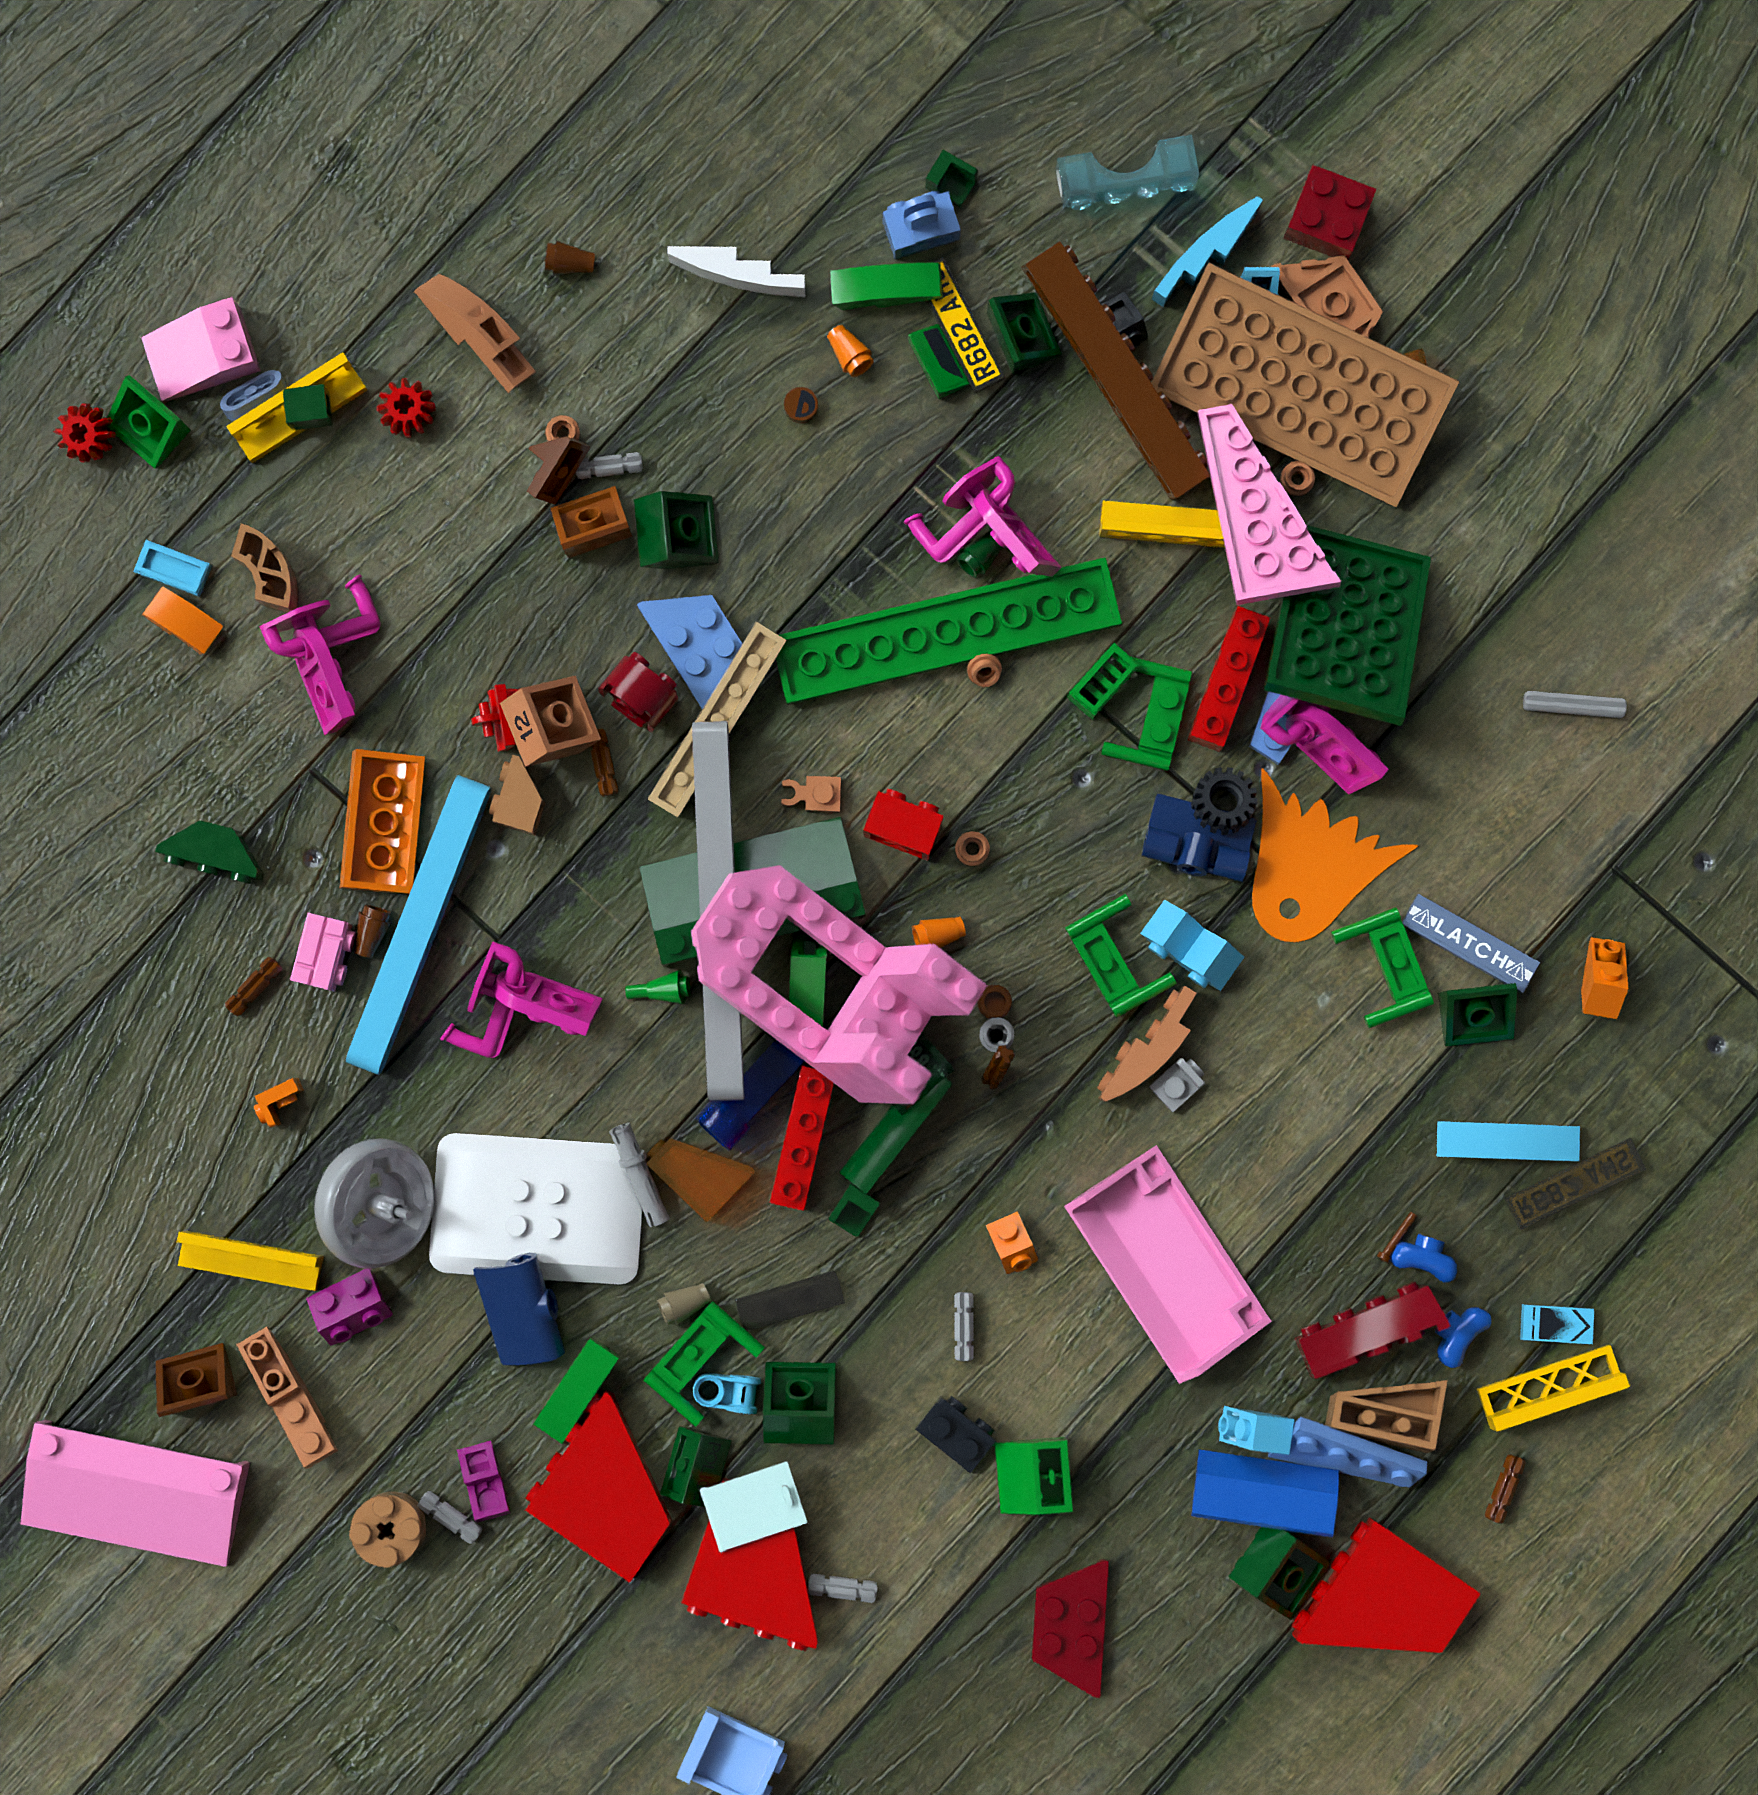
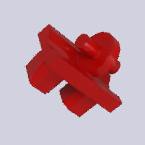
M505 684L494 685V689L488 691L489 702L479 703L480 715L471 718L472 726L483 727L484 738L493 737L495 733L498 752L508 751L516 745L500 703L520 689H506Z

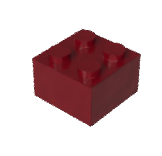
M1312 164L1283 239L1330 257L1345 256L1348 260L1353 252L1376 188Z

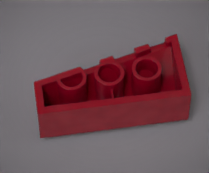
M1414 1281L1397 1288L1398 1295L1386 1299L1384 1295H1380L1364 1302L1366 1308L1354 1313L1352 1308L1338 1312L1332 1316L1334 1321L1324 1326H1321L1319 1321L1301 1328L1302 1335L1294 1339L1310 1377L1317 1379L1358 1363L1360 1361L1359 1357L1363 1355L1372 1357L1387 1352L1393 1348L1392 1343L1397 1341L1399 1344L1421 1339L1425 1334L1424 1330L1433 1326L1437 1327L1438 1331L1451 1326L1429 1286L1423 1284L1418 1286L1417 1282Z

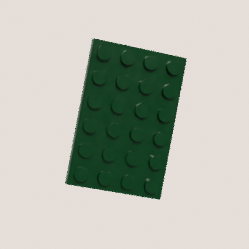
M1307 525L1308 532L1316 545L1320 546L1330 568L1339 577L1341 585L1336 588L1282 597L1264 691L1401 726L1406 714L1431 557Z

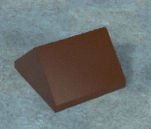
M224 1343L156 1361L157 1414L159 1417L238 1395Z

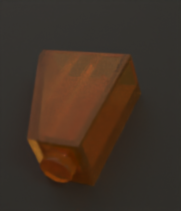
M672 1138L667 1142L660 1139L647 1153L651 1159L646 1164L706 1222L756 1172L752 1166Z

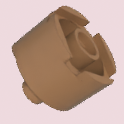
M383 1492L377 1494L363 1503L353 1516L349 1532L350 1540L359 1556L368 1563L385 1568L398 1565L411 1557L420 1548L425 1539L426 1521L424 1511L418 1507V1502L413 1497L403 1492ZM392 1522L395 1525L392 1529L394 1534L391 1533L387 1536L383 1533L385 1527L382 1524L386 1525Z

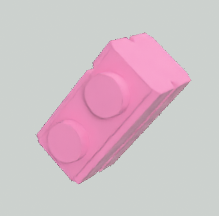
M307 913L290 980L334 992L337 985L342 986L347 972V966L342 965L346 951H352L356 932L351 931L352 924Z

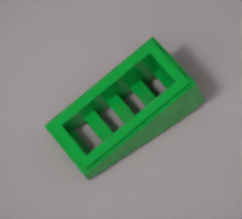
M1113 643L1068 693L1067 698L1093 720L1140 665L1118 645ZM1111 657L1126 669L1123 674L1108 662ZM1100 669H1105L1117 681L1112 684L1099 672ZM1092 679L1107 690L1104 695L1089 683ZM1083 689L1098 701L1095 705L1080 694Z

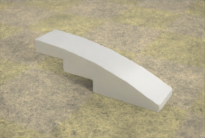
M668 246L667 248L670 263L700 277L734 288L769 295L805 297V275L771 274L770 261L738 260L736 247Z

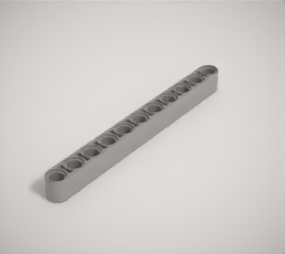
M728 721L692 723L700 917L728 874L735 873ZM703 984L708 1101L744 1100L741 1012Z

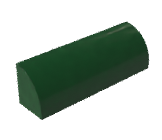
M931 1066L928 1067L927 1071L932 1075L914 1104H908L905 1107V1104L893 1103L839 1171L840 1174L865 1194L868 1193L953 1083Z

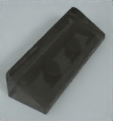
M836 1269L734 1299L743 1328L747 1332L845 1303Z

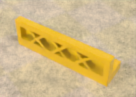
M343 352L286 388L324 384L330 394L332 413L367 391V388ZM283 390L226 426L251 463L256 462L306 430H291L287 425Z
M1102 501L1099 537L1225 548L1217 510Z
M191 1231L178 1232L177 1242L182 1243L178 1266L317 1291L324 1256Z
M1606 1345L1477 1388L1490 1429L1498 1432L1629 1388L1630 1385L1626 1374L1619 1371L1611 1345ZM1605 1355L1611 1374L1597 1378L1586 1372L1593 1358ZM1584 1362L1581 1369L1573 1366L1575 1364ZM1568 1367L1578 1372L1579 1374L1572 1387L1563 1389L1553 1383L1560 1369ZM1551 1373L1548 1380L1540 1377L1542 1375ZM1584 1376L1591 1379L1590 1381L1581 1383ZM1535 1378L1546 1384L1539 1398L1530 1400L1520 1395L1527 1380ZM1518 1384L1515 1392L1507 1388ZM1551 1387L1558 1390L1557 1392L1548 1394ZM1502 1389L1513 1395L1506 1409L1493 1412L1488 1397L1489 1393ZM1518 1398L1525 1401L1524 1403L1515 1405Z

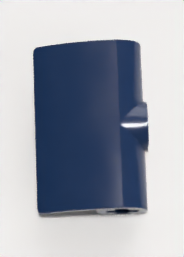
M1157 794L1141 856L1177 865L1179 871L1188 875L1205 876L1208 873L1243 882L1250 858L1249 848L1257 820L1251 817L1248 824L1244 828L1240 827L1239 832L1234 834L1232 830H1229L1227 835H1221V829H1217L1214 834L1210 832V825L1207 824L1203 828L1200 825L1202 819H1195L1193 815L1195 809L1191 808L1192 802Z
M536 1253L517 1255L509 1259L504 1266L475 1267L473 1269L502 1365L542 1363L557 1359L565 1353L557 1321H555L558 1316L557 1299L553 1290L546 1289L545 1280Z

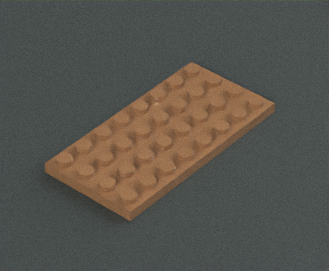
M1209 262L1151 384L1157 393L1162 391L1168 399L1197 413L1198 410L1232 404L1254 440L1397 507L1459 381Z

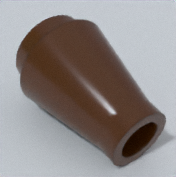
M557 240L556 244L547 243L544 270L553 271L552 275L582 272L593 273L595 252H588Z
M364 905L363 912L358 914L354 953L363 957L374 958L377 948L392 924V921L389 920L391 916L390 911L372 905Z

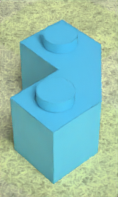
M1166 900L1163 901L1140 933L1151 943L1148 949L1164 960L1167 956L1188 970L1190 972L1188 977L1203 988H1206L1209 984L1221 991L1244 959V956L1228 941L1206 930L1187 912Z

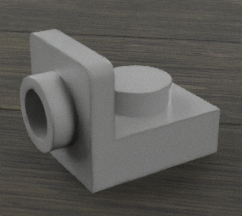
M1180 1058L1157 1078L1149 1088L1171 1112H1174L1192 1094L1205 1085V1082L1201 1079L1204 1072L1192 1059L1185 1062L1183 1058Z

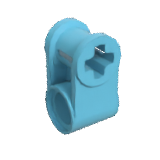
M704 1373L694 1382L693 1396L700 1405L705 1407L720 1408L737 1413L757 1414V1408L754 1404L757 1385L761 1384V1378L736 1374ZM707 1380L714 1381L719 1387L718 1394L712 1399L703 1398L698 1392L699 1385ZM745 1386L744 1402H741L742 1389Z

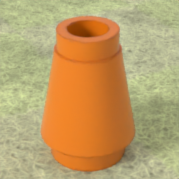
M839 325L828 333L827 338L845 373H849L852 377H857L872 366L874 360L871 357V350L847 330L844 325Z
M960 916L920 920L918 925L912 926L915 945L935 944L937 947L942 948L966 936L965 926Z

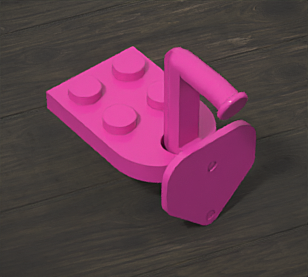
M1000 456L964 475L945 494L942 501L947 507L963 509L971 505L973 508L939 541L926 527L922 520L924 517L922 513L912 515L904 521L931 557L940 563L950 561L988 524L993 529L990 532L992 538L1003 548L1006 546L1014 554L1012 561L1022 572L1052 577L1062 568L1008 505L1013 494L1015 478L1011 469ZM997 476L1001 483L993 491L988 490Z
M361 574L350 580L345 585V588H349L362 616L318 629L315 620L320 618L331 606L329 600H322L294 609L260 626L265 642L271 651L277 655L295 658L299 673L324 735L337 732L355 715L354 699L349 691H345L341 681L342 670L340 664L336 659L332 658L329 649L373 635L379 630L381 624L369 591L361 579ZM294 628L293 639L282 642L279 632Z
M1280 695L1264 714L1260 727L1273 741L1285 746L1296 744L1347 794H1351L1381 779L1387 772L1388 768L1381 762L1378 754L1367 749L1356 738L1355 733L1349 727L1342 725L1336 718L1327 713L1331 709L1330 707ZM1285 713L1290 715L1286 720L1287 731L1277 723Z
M493 941L475 983L467 1010L473 1013L484 994L496 998L484 1038L481 1039L456 1029L455 1025L451 1023L442 1034L440 1040H446L459 1048L484 1057H496L503 1048L514 1011L526 1014L528 1018L535 1022H548L559 1026L568 1034L586 1036L599 1011L603 998L543 976L526 972L522 959L515 950ZM496 959L508 963L507 970L500 972L498 975L492 973Z

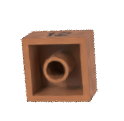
M576 676L521 688L500 703L525 767L579 754L601 740Z

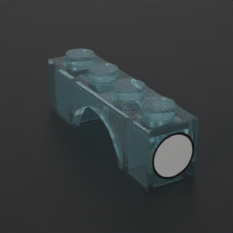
M1192 135L1158 140L1155 154L1149 163L1143 168L1130 173H1117L1106 169L1099 164L1091 152L1057 158L1055 167L1062 207L1071 206L1074 210L1087 208L1092 205L1091 202L1105 200L1106 204L1118 203L1125 200L1126 196L1137 194L1139 198H1148L1157 195L1160 190L1186 191L1197 183L1199 177Z

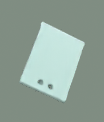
M788 1461L700 1489L721 1553L727 1549L807 1523Z

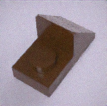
M567 436L530 446L528 449L544 461L540 470L536 472L527 492L536 499L556 505L591 447L586 443Z

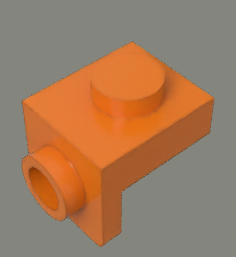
M1018 1211L986 1225L1007 1274L1014 1271H1024L1032 1263L1038 1261L1034 1246Z

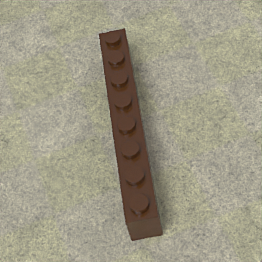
M1059 241L1021 268L1169 499H1176L1210 476L1206 469L1208 468L1207 459L1199 449L1194 451L1188 441L1191 438L1188 429L1182 421H1175L1169 412L1172 409L1170 401L1162 391L1157 393L1150 381L1154 379L1151 371L1145 363L1139 364L1132 354L1135 351L1133 343L1125 333L1119 334L1113 324L1116 321L1113 312L1107 304L1101 305L1094 295L1097 292V288L1092 279L1087 274L1082 276L1075 264L1079 261L1069 245L1063 246L1061 241Z

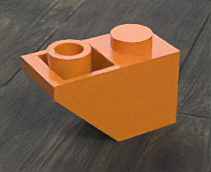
M1591 937L1581 989L1582 1011L1584 1014L1617 1019L1628 991L1625 943Z

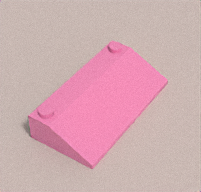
M1157 1145L1064 1206L1179 1384L1201 1375L1272 1322Z
M42 1420L34 1424L26 1462L21 1514L22 1525L224 1567L228 1566L250 1462L229 1463L51 1426L52 1421Z

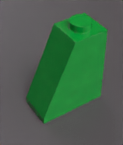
M794 932L790 962L789 1002L820 1026L824 1027L828 950L805 932Z

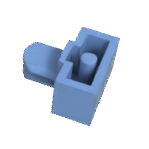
M939 191L928 192L908 201L893 203L887 207L888 210L883 211V224L895 259L960 240L961 230L949 192L942 194Z

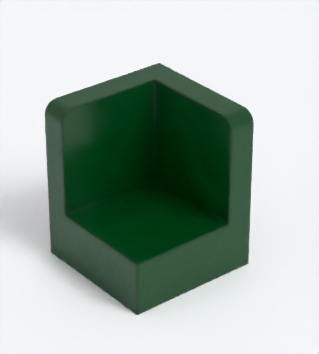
M943 149L926 176L925 188L931 192L939 191L940 194L949 192L952 204L961 207L977 181L978 169Z
M324 384L283 390L286 423L291 430L333 426L330 394Z
M850 1184L828 1220L853 1236L858 1237L880 1202Z

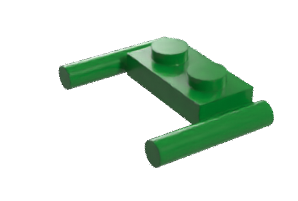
M1131 657L1140 665L1135 672L1155 676L1138 749L1104 741L1101 755L1168 771L1192 671Z
M1126 894L1065 927L1073 945L1116 1018L1177 984L1173 975L1169 972L1140 989L1102 922L1132 906Z
M1397 907L1331 931L1335 944L1369 933L1368 937L1392 999L1396 1002L1394 1005L1365 1015L1364 1020L1368 1029L1434 1004Z
M714 1301L710 1303L643 1380L695 1427L705 1416L682 1397L679 1392L726 1338L731 1335L755 1358L765 1348Z

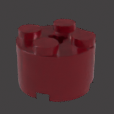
M633 652L630 657L624 656L600 685L598 691L603 697L609 693L614 698L610 705L628 720L641 728L647 723L648 731L653 732L678 701L677 692L675 691L677 684L662 672L658 676L648 668L650 664L643 656Z

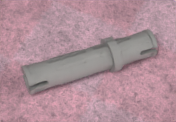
M629 1122L612 1128L609 1133L621 1158L619 1160L620 1166L625 1168L648 1226H657L666 1222L670 1217L647 1167L645 1150L640 1149L631 1124Z

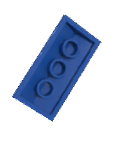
M1199 1449L1191 1516L1333 1537L1338 1501L1339 1470Z

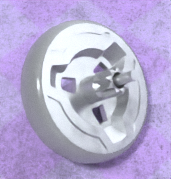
M383 1138L368 1139L345 1149L326 1169L316 1193L315 1222L325 1246L341 1261L360 1268L385 1267L404 1258L420 1242L432 1217L434 1185L429 1169L414 1150L394 1140ZM377 1173L379 1185L370 1187V1176ZM360 1211L365 1219L354 1226L352 1220Z

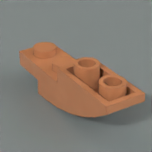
M438 274L414 291L457 345L466 341L508 393L528 380L536 372L514 345L520 337L490 306L467 288L450 278Z
M1186 986L1182 987L1179 992L1173 989L1163 1005L1168 1011L1162 1021L1155 1019L1145 1037L1150 1039L1148 1044L1138 1038L1134 1039L1131 1044L1125 1041L1115 1057L1116 1060L1120 1061L1113 1074L1107 1071L1097 1089L1102 1091L1098 1099L1106 1102L1128 1092L1153 1075L1168 1061L1191 1031L1179 1022L1197 994Z
M269 1327L263 1328L238 1343L237 1347L266 1403L273 1408L303 1467L309 1469L337 1452L338 1449L324 1425L326 1421L296 1368Z

